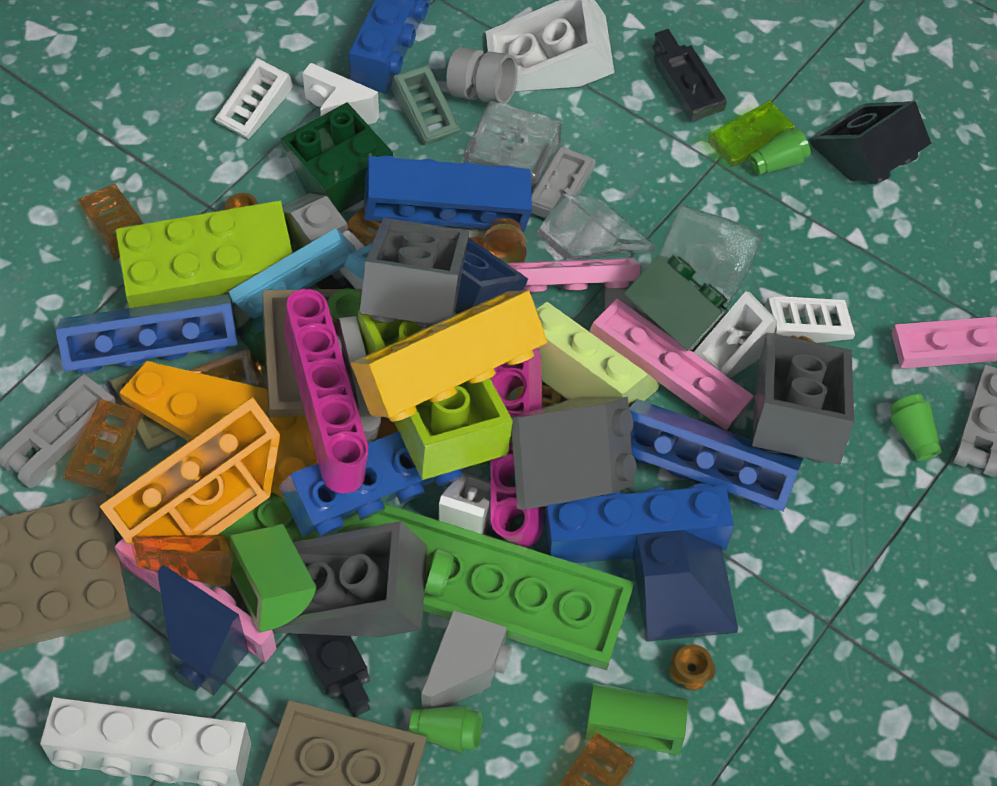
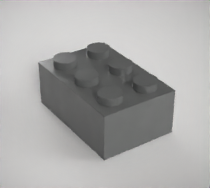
M767 332L755 374L752 446L762 448L770 453H786L805 457L817 463L829 462L840 465L854 424L852 350Z

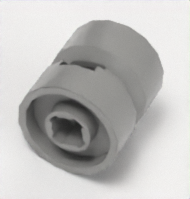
M459 47L450 57L446 76L447 87L453 97L471 100L480 98L484 102L506 104L514 94L518 70L516 59L512 54L491 51L484 54L483 50Z

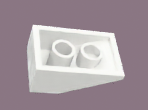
M559 0L486 31L488 51L512 54L516 59L518 77L515 91L581 87L614 73L606 15L595 0Z

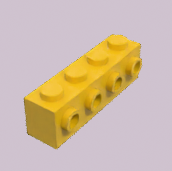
M507 291L350 364L370 416L387 417L391 422L415 414L417 412L416 405L430 399V402H438L457 393L455 387L468 380L470 384L493 377L496 374L495 367L506 362L508 365H515L531 359L534 356L532 350L548 343L530 291Z

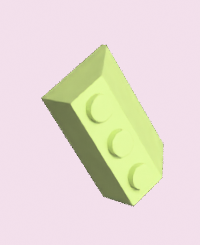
M546 302L536 309L548 343L538 347L541 353L542 381L566 399L571 400L582 396L628 397L630 408L637 399L645 401L658 390L659 382L550 303Z

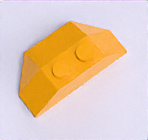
M251 397L149 468L101 504L100 508L127 544H143L195 551L270 497L280 433L254 397Z

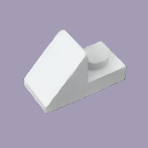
M310 63L304 70L305 99L321 107L320 116L348 102L367 124L376 123L379 119L377 91L313 63Z

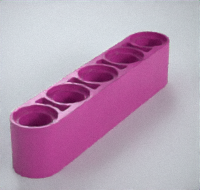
M300 289L290 294L287 299L285 339L322 479L325 485L332 491L351 493L363 484L368 458V444L327 301L317 291Z
M538 347L532 350L534 356L527 361L515 365H508L506 362L494 368L496 374L491 377V381L510 417L542 408L541 353ZM524 386L521 396L516 400L509 401L511 392L517 387ZM509 444L508 455L491 460V524L495 532L509 543L528 547L537 542L542 534L543 507L527 510L517 508L516 486L512 488L509 486L510 479L515 474L513 444ZM524 514L525 519L522 527L517 531L510 532L512 519L517 515Z

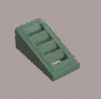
M429 65L393 76L391 90L424 145L460 133L461 129ZM421 88L424 91L423 93L412 96L410 93ZM428 99H429L430 102H431V103H429V104H426V105H423V106H420V107H417V105H416V103H419V102H422V101H425V100H428ZM434 110L438 113L425 119L422 117L423 114ZM441 121L445 124V127L430 132L427 126Z

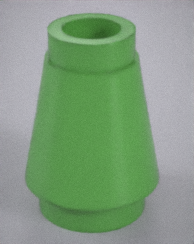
M786 128L755 152L749 154V162L756 175L760 176L764 173L802 165L804 159L810 157L811 150L807 138L799 128L794 130Z
M922 394L904 397L890 406L892 413L890 421L912 453L915 454L917 461L931 459L942 452L931 403L925 401Z
M470 705L424 709L414 708L410 717L409 732L426 736L429 743L464 754L466 750L476 751L478 749L482 735L483 717L481 712L472 711Z

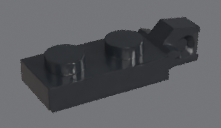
M669 29L656 32L655 42L652 47L655 52L654 62L689 120L693 122L724 111L727 104L726 98L692 45L688 47L686 45L679 46Z
M295 634L325 695L329 694L331 699L342 695L353 717L371 709L368 705L370 700L362 685L369 682L370 677L367 666L352 637Z

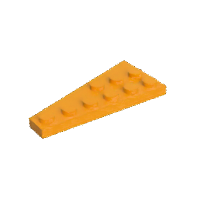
M146 361L119 392L124 403L187 441L251 397H254L280 433L271 492L284 500L285 498L279 487L290 474L318 463L306 416L269 417L267 389ZM381 417L376 440L398 432L395 423L391 422L389 418Z

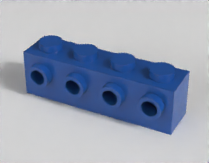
M431 0L374 1L349 52L352 81L372 90L388 93L393 76L400 73L405 54L415 41L416 31L421 21H424Z
M387 155L380 157L369 156L364 179V220L382 221L383 218L438 226L525 232L532 212L531 169L516 168L510 165L499 167L476 165L471 162L450 163L437 162L432 159H401Z
M230 293L60 318L56 327L63 370H76L78 373L97 371L103 365L119 363L120 366L138 365L145 362V359L162 357L164 360L178 359L187 356L188 352L204 350L205 353H218L230 349V346L237 345V332Z
M637 399L629 408L633 417V428L630 433L631 449L636 462L657 465L667 469L670 474L679 478H692L711 486L726 485L728 494H736L750 499L753 504L764 509H777L784 512L803 458L786 453H770L762 448L753 447L751 439Z
M398 431L368 443L365 478L362 486L354 492L338 493L328 488L322 479L318 463L290 474L279 487L301 536L317 531L319 537H323L344 527L343 519L357 514L360 520H364L385 509L384 502L398 498L400 504L422 495L425 492L423 486L436 481L439 487H443L462 478L463 474L461 472L462 469L422 480Z
M705 483L693 485L688 489L667 490L666 488L655 487L642 493L623 494L617 491L612 494L546 506L544 520L548 555L573 563L633 558L637 535L685 531L721 546L722 550H727L734 527L726 485L711 486Z

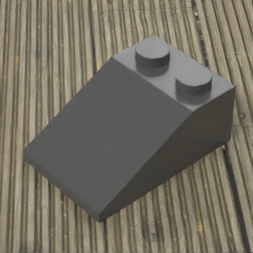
M383 218L365 261L359 313L369 314L373 319L381 322H394L397 319L414 321L423 328H428L454 316L469 231Z
M582 396L511 417L513 420L512 442L518 509L527 510L612 494L634 485L636 461L631 449L630 433L633 428V417L629 410L628 397Z
M398 521L293 542L316 585V591L310 604L299 616L289 623L273 629V632L384 637L422 629L427 544L404 523Z

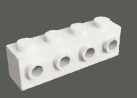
M53 697L40 744L52 764L67 770L86 768L101 770L106 774L126 777L130 774L146 776L163 783L183 781L197 783L201 786H243L252 743L246 723Z

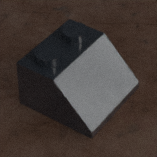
M916 101L865 103L809 139L812 147L850 181H868L869 184H877L888 179L891 176L890 171L899 165H905L916 160L919 157L918 152L932 144Z

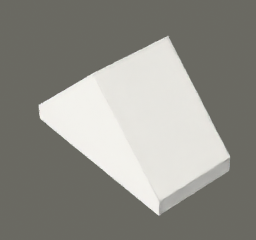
M745 291L693 353L728 378H731L760 359L767 332L774 334L777 320L750 292Z
M462 472L463 477L453 482L441 495L439 521L486 535L491 523V481Z

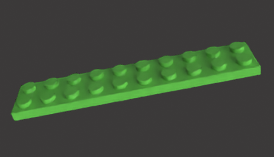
M271 492L267 500L208 542L229 549L230 535L284 524L292 542L317 538L319 535L317 531L301 536L286 500ZM383 503L385 509L378 514L364 520H360L358 515L355 514L343 521L344 527L328 534L332 535L401 521L427 544L425 587L437 548L451 552L454 556L443 596L438 598L424 593V612L450 620L452 612L455 610L507 627L506 638L604 670L608 669L635 584L634 581Z

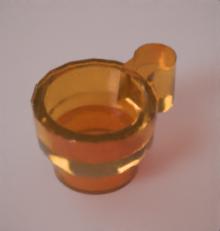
M501 218L494 221L484 237L470 238L505 263L524 262L527 256V242L522 232V227L517 221L510 218Z

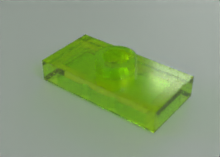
M769 100L709 133L708 143L733 168L747 160L749 154L755 152L786 128L793 130L794 124Z

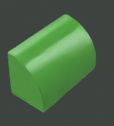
M284 524L230 535L228 570L258 632L276 629L299 616L312 601L316 585Z
M593 683L585 740L680 755L685 739L688 700L686 698Z

